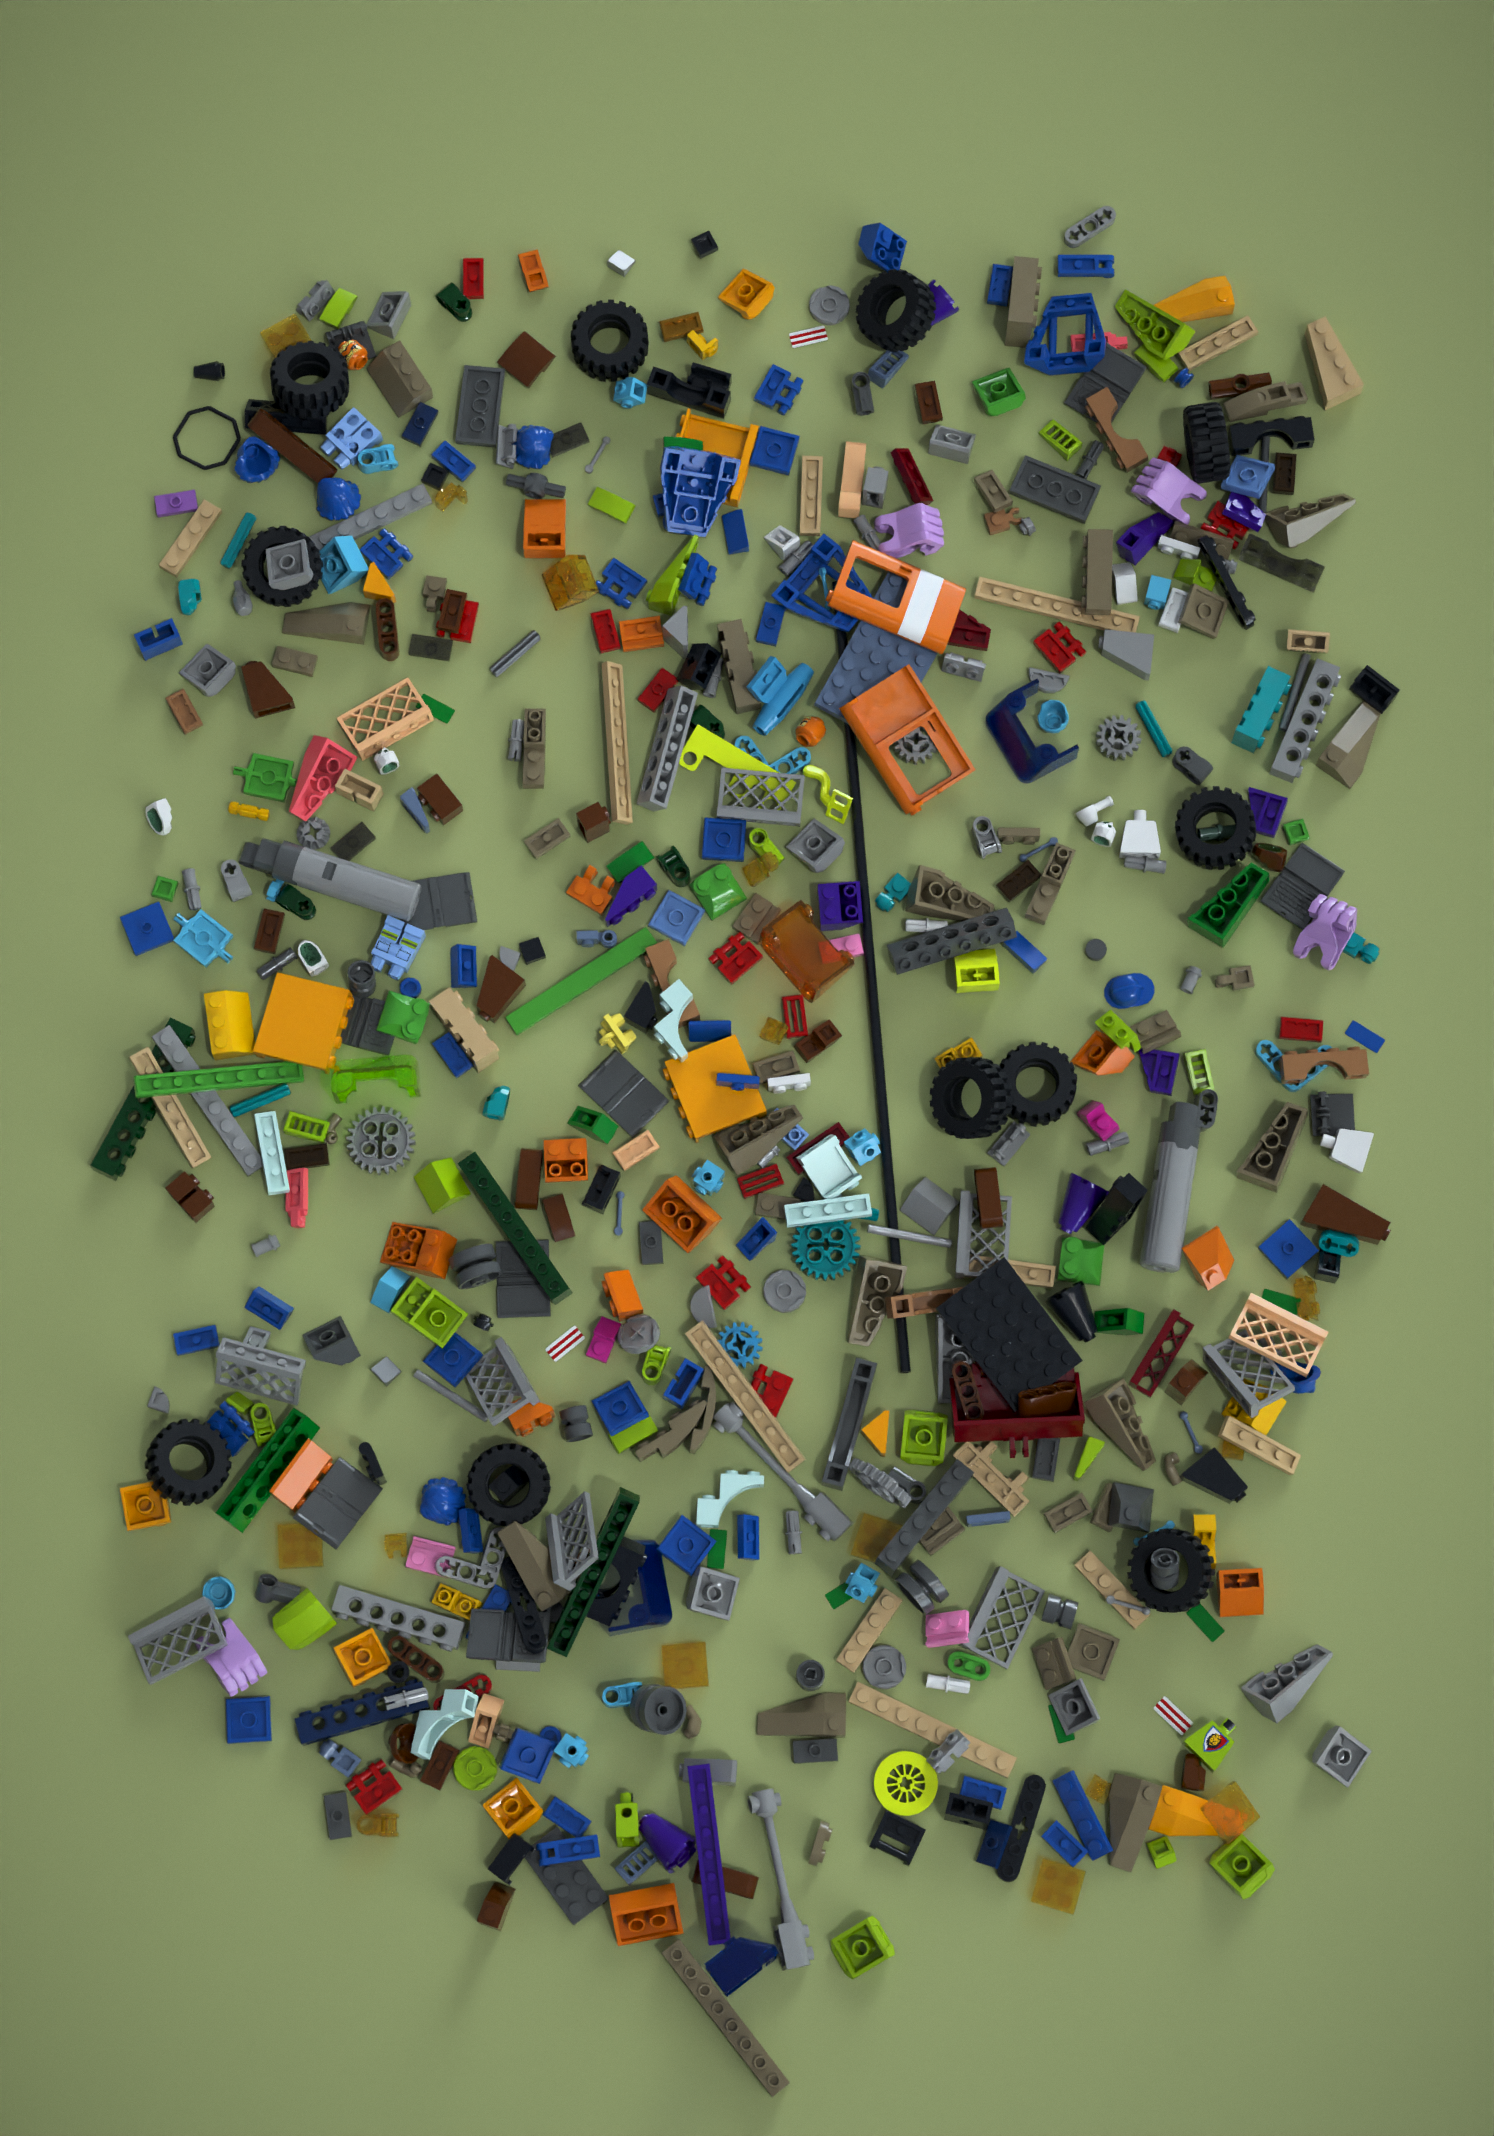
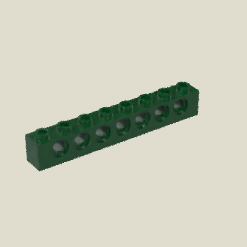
M170 1017L165 1027L171 1026L186 1049L192 1047L196 1039L194 1029ZM155 1045L152 1054L160 1066V1062L166 1058L157 1045ZM170 1064L166 1067L160 1066L163 1073L175 1072ZM134 1086L90 1165L94 1171L114 1181L118 1177L123 1176L128 1158L131 1159L135 1154V1145L138 1139L141 1140L144 1137L146 1124L148 1121H152L156 1114V1105L150 1097V1101L147 1104H141V1098H136ZM133 1115H140L138 1122H130V1118ZM129 1133L130 1138L127 1141H121L120 1137L122 1134ZM113 1152H120L118 1159H110V1155Z
M473 1152L460 1161L458 1165L552 1302L556 1305L571 1295L573 1292L478 1154Z
M622 1487L619 1488L596 1537L599 1558L577 1577L576 1587L571 1590L548 1639V1650L564 1657L568 1656L640 1503V1495Z

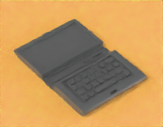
M1106 343L1104 358L1091 371L1083 374L1064 404L1097 423L1094 416L1086 415L1088 414L1085 409L1087 405L1086 399L1108 387L1118 404V409L1112 417V423L1147 367Z
M1301 843L1260 902L1304 930L1312 919L1308 911L1312 901L1319 894L1328 897L1345 871L1304 843Z
M463 872L414 880L413 882L419 883L422 887L416 911L410 921L400 919L405 922V925L408 923L422 930L476 923L477 915L470 873Z
M353 995L354 1004L352 1009L348 1010L346 1016L348 1017V1024L346 1029L342 1030L340 1036L342 1037V1044L389 1056L395 1037L376 1031L385 1001L368 997L359 998Z
M614 1050L578 1085L632 1138L669 1102L617 1050Z
M537 1240L549 1257V1240ZM496 1241V1262H499L502 1275L497 1278V1317L551 1316L550 1297L512 1242Z
M340 1457L297 1511L293 1519L337 1550L383 1488L374 1481L372 1482L370 1478Z
M471 1609L466 1658L506 1662H546L551 1613L538 1612L546 1636V1647L542 1652L533 1654L528 1652L524 1646L515 1613H505L504 1610Z

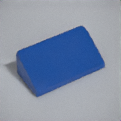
M742 509L722 515L729 555L749 552Z
M1016 931L1017 937L1004 941L1003 947L1034 974L1047 961V958L1023 935Z
M454 945L450 949L451 987H477L476 946Z
M730 1020L689 1022L690 1042H716L731 1036Z
M261 1287L253 1290L244 1307L279 1330L282 1329L294 1310L292 1306Z

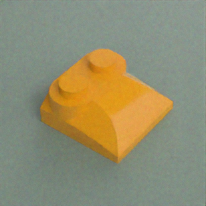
M743 268L718 296V299L740 312L744 319H753L772 300L775 288L771 282Z
M153 1481L120 1488L127 1531L164 1526L167 1523H171L168 1497L163 1499L160 1497L162 1492L159 1489L154 1491L151 1487L154 1484Z
M373 1628L333 1648L337 1660L353 1688L386 1671L392 1664Z
M515 1778L482 1805L508 1839H510L513 1833L520 1836L534 1825L543 1813L542 1808L518 1778Z

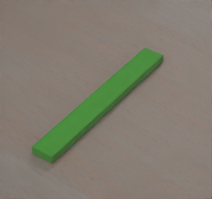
M647 927L643 928L510 1013L505 1019L516 1035L521 1034L644 955L645 948L657 944L656 940Z
M285 1061L137 1075L133 1077L136 1098L280 1085L284 1083L304 1082L302 1065Z

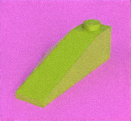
M1126 289L1115 305L1117 311L1131 326L1135 334L1145 344V347L1164 360L1184 350L1195 333L1185 323Z
M694 535L657 580L653 590L649 589L646 601H648L650 610L669 616L673 615L681 593L678 588L690 555L696 552L699 544L698 535Z

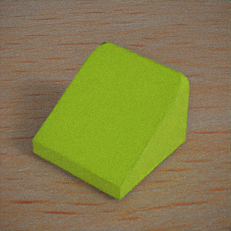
M235 1392L226 1399V1402L230 1406H234L237 1412L243 1416H246L254 1405L250 1399L240 1392Z
M1167 1836L1146 1843L1157 1869L1176 1862L1175 1852Z

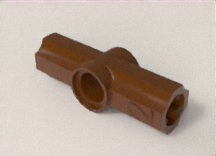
M1268 372L1254 375L1237 374L1233 378L1212 380L1208 382L1209 395L1211 400L1237 397L1254 389L1271 385L1272 379ZM1236 384H1243L1245 388H1238Z

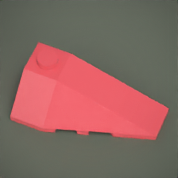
M314 735L304 755L289 812L303 821H307L322 805L324 798L336 790L335 785L343 770H352L357 756L326 737Z

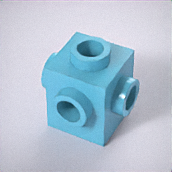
M626 377L624 380L616 381L613 401L628 409L644 404L647 384L634 377Z
M865 1128L844 1141L850 1156L859 1166L873 1160L881 1153L878 1147L880 1144L879 1139L874 1133L870 1134Z
M707 1160L702 1168L698 1166L692 1175L694 1178V1189L704 1196L705 1194L711 1196L714 1192L718 1193L724 1184L722 1180L725 1177V1171Z
M861 1563L855 1573L851 1571L845 1582L848 1584L845 1593L864 1603L868 1596L873 1597L878 1588L875 1583L880 1573Z
M566 1733L554 1749V1753L561 1757L559 1762L567 1768H570L571 1765L576 1768L578 1764L582 1766L589 1757L586 1754L588 1748L585 1747L587 1742L577 1735L573 1738ZM571 1749L577 1750L574 1755L569 1754Z

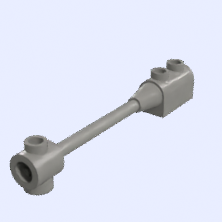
M734 1401L731 1404H725L714 1415L713 1418L716 1422L713 1425L721 1433L724 1431L727 1433L736 1432L793 1490V1493L807 1513L804 1518L812 1526L817 1523L822 1529L819 1533L825 1540L829 1541L832 1539L836 1541L853 1522L824 1492H820L815 1496L805 1486L799 1484L742 1426L744 1419L742 1416L744 1413Z
M773 1789L752 1793V1796H748L747 1800L750 1813H756L757 1816L764 1818L779 1888L782 1924L776 1925L773 1928L782 1971L811 1965L810 1960H814L813 1949L811 1946L807 1947L805 1938L809 1937V1929L807 1924L802 1925L789 1898L772 1817L778 1811L777 1806H781V1797L779 1793H774Z

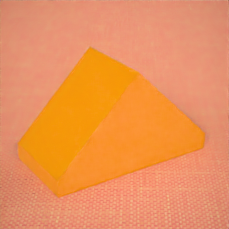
M374 562L370 563L363 588L364 597L378 601L382 598H388L395 603V594Z
M888 1410L883 1411L861 1430V1434L881 1457H885Z

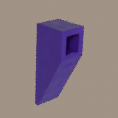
M1157 512L1130 527L1116 542L1120 557L1136 566L1159 541L1161 535H1164L1175 522Z
M642 865L624 878L605 918L607 927L611 924H618L623 919V915L627 912H634L640 906L639 903L645 899L648 901L655 896L657 884Z

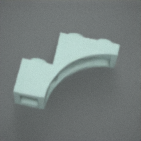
M678 979L660 994V1006L665 1012L668 1013L670 1011L671 1013L654 1026V1037L661 1045L665 1043L669 1048L667 1050L674 1060L678 1058L682 1063L688 1058V1052L679 1038L678 1026L683 1011L693 1000V994Z
M734 1470L725 1471V1474H721L720 1498L715 1499V1496L703 1495L702 1498H698L696 1526L699 1528H718L721 1514L726 1505L743 1491L752 1488H764V1476L760 1475V1472L749 1471L747 1475L738 1474V1471Z
M445 1689L441 1710L419 1711L411 1753L423 1760H430L438 1740L448 1728L463 1719L474 1718L479 1696L466 1689Z

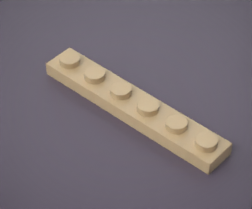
M149 1047L129 1057L138 1075L163 1073ZM177 1096L151 1097L191 1168L212 1158Z

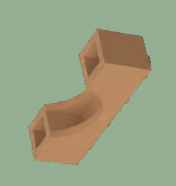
M1106 387L1088 397L1085 409L1090 417L1094 416L1097 420L1095 426L1099 433H1104L1108 439L1105 443L1111 452L1115 451L1118 456L1115 460L1120 469L1125 468L1128 473L1147 462L1148 455L1138 439L1122 438L1113 430L1111 421L1115 411L1118 409V404L1109 388Z
M669 939L645 948L646 955L643 956L647 968L651 967L654 973L651 975L655 987L659 985L661 992L670 986L668 975L670 970L677 964V959ZM694 999L683 1011L678 1029L689 1025L690 1021L700 1020V1014Z
M1358 1046L1349 1047L1345 1051H1339V1048H1330L1326 1052H1318V1050L1313 1049L1307 1050L1303 1054H1297V1051H1288L1279 1059L1281 1084L1303 1083L1308 1071L1318 1065L1334 1067L1341 1073L1344 1080L1363 1079L1369 1075L1367 1050L1360 1049Z
M963 1287L885 1297L887 1318L894 1319L937 1312L936 1308Z

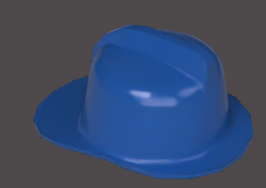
M1141 973L1117 976L1111 979L1104 989L1106 1001L1117 1009L1147 1004L1155 993L1152 980Z
M1275 1362L1278 1368L1294 1385L1295 1391L1293 1393H1314L1316 1380L1321 1374L1320 1368L1312 1365L1307 1377H1304ZM1296 1362L1298 1366L1306 1369L1307 1364Z

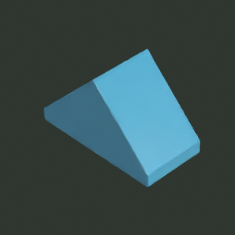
M391 1266L379 1280L370 1303L390 1313L411 1276Z

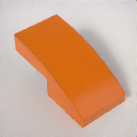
M538 249L518 254L529 293L548 288L549 285Z

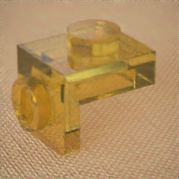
M451 482L445 489H441L435 497L436 507L443 512L455 498L466 504L468 502L466 490L462 486H456Z

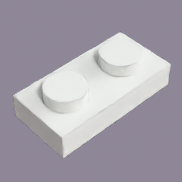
M1161 535L1158 543V548L1161 549V552L1168 555L1174 553L1180 555L1182 559H1197L1200 552L1199 547Z
M810 1073L768 1078V1091L780 1094L786 1092V1089L794 1088L795 1091L805 1090L808 1086H811Z

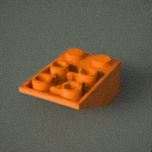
M525 499L523 540L525 558H566V499Z
M392 1222L380 1263L428 1277L445 1279L450 1265L448 1259L453 1255L457 1239L445 1231Z

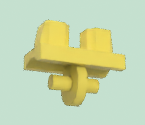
M608 1013L603 1016L604 1020L601 1022L603 1029L599 1031L602 1036L599 1043L601 1046L608 1044L611 1049L616 1046L620 1053L623 1054L627 1052L629 1046L636 1040V1035L631 1029L624 1033L621 1032L619 1028L625 1024V1020L620 1013L612 1016Z

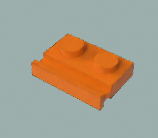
M660 616L619 621L623 652L664 647Z

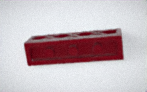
M1175 1309L1169 1315L1128 1384L1149 1398L1153 1395L1194 1327V1324L1180 1317L1181 1313ZM1177 1321L1188 1327L1184 1334L1175 1336L1173 1326ZM1170 1331H1171L1172 1337L1167 1338V1336L1169 1335V1333H1170ZM1181 1338V1340L1179 1341V1343H1178V1345H1177L1176 1339ZM1173 1340L1175 1350L1164 1354L1163 1343ZM1160 1350L1161 1355L1156 1356V1354ZM1170 1356V1358L1168 1359V1361H1167V1363H1166L1165 1357ZM1162 1358L1164 1368L1153 1372L1152 1361ZM1159 1374L1158 1378L1155 1381L1154 1375ZM1151 1376L1153 1386L1150 1391L1138 1385L1142 1378Z

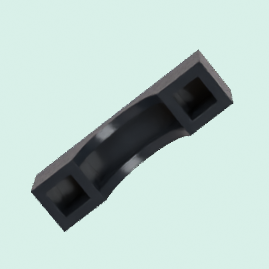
M653 367L647 382V394L723 419L731 402V391L712 385L709 387L693 386L683 382L672 372Z
M1297 416L1288 420L1278 418L1270 422L1258 420L1252 424L1235 423L1230 426L1228 431L1231 457L1252 454L1254 446L1263 436L1280 438L1287 442L1292 450L1312 448L1315 440L1311 417L1305 418V416Z
M623 1537L611 1562L619 1572L620 1580L610 1588L598 1590L586 1617L609 1627L613 1619H618L622 1609L619 1606L621 1602H626L630 1593L628 1587L630 1584H635L639 1574L636 1571L638 1567H643L647 1555L644 1554L645 1545Z

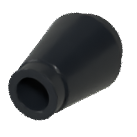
M218 361L194 366V377L220 381V379L225 378V366Z
M402 1661L393 1662L387 1671L389 1679L395 1683L404 1682L409 1676L407 1664ZM402 1670L404 1672L402 1673L403 1676L399 1678L396 1676V1673Z

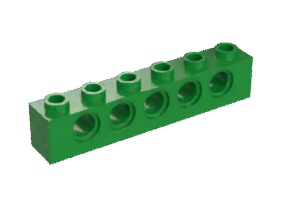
M293 1408L216 1511V1514L229 1525L243 1533L270 1497L271 1493L269 1491L307 1439L312 1440L320 1427L305 1414Z

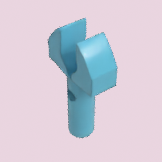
M277 879L275 882L272 881L266 895L268 897L266 899L275 902L284 881Z

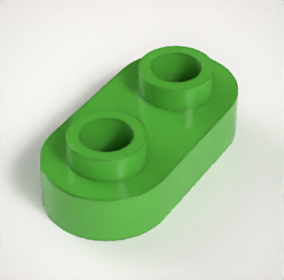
M960 1651L952 1653L948 1658V1668L954 1674L975 1681H983L990 1674V1665L982 1658ZM957 1659L961 1660L962 1666L956 1667L954 1661ZM978 1666L982 1667L983 1673L977 1674L975 1668Z

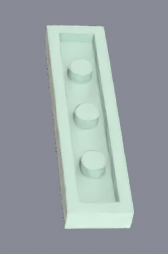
M276 1112L254 1114L268 1196L289 1193L290 1188Z
M869 1194L784 1205L787 1228L872 1216Z

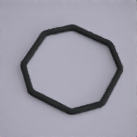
M206 406L187 412L173 435V441L177 455L181 459L203 470L223 466L229 461L241 441V436L234 418L211 406ZM210 410L233 423L237 439L224 461L204 466L181 454L177 436L190 415Z

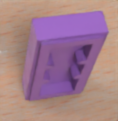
M195 490L154 496L158 518L196 512L198 509Z

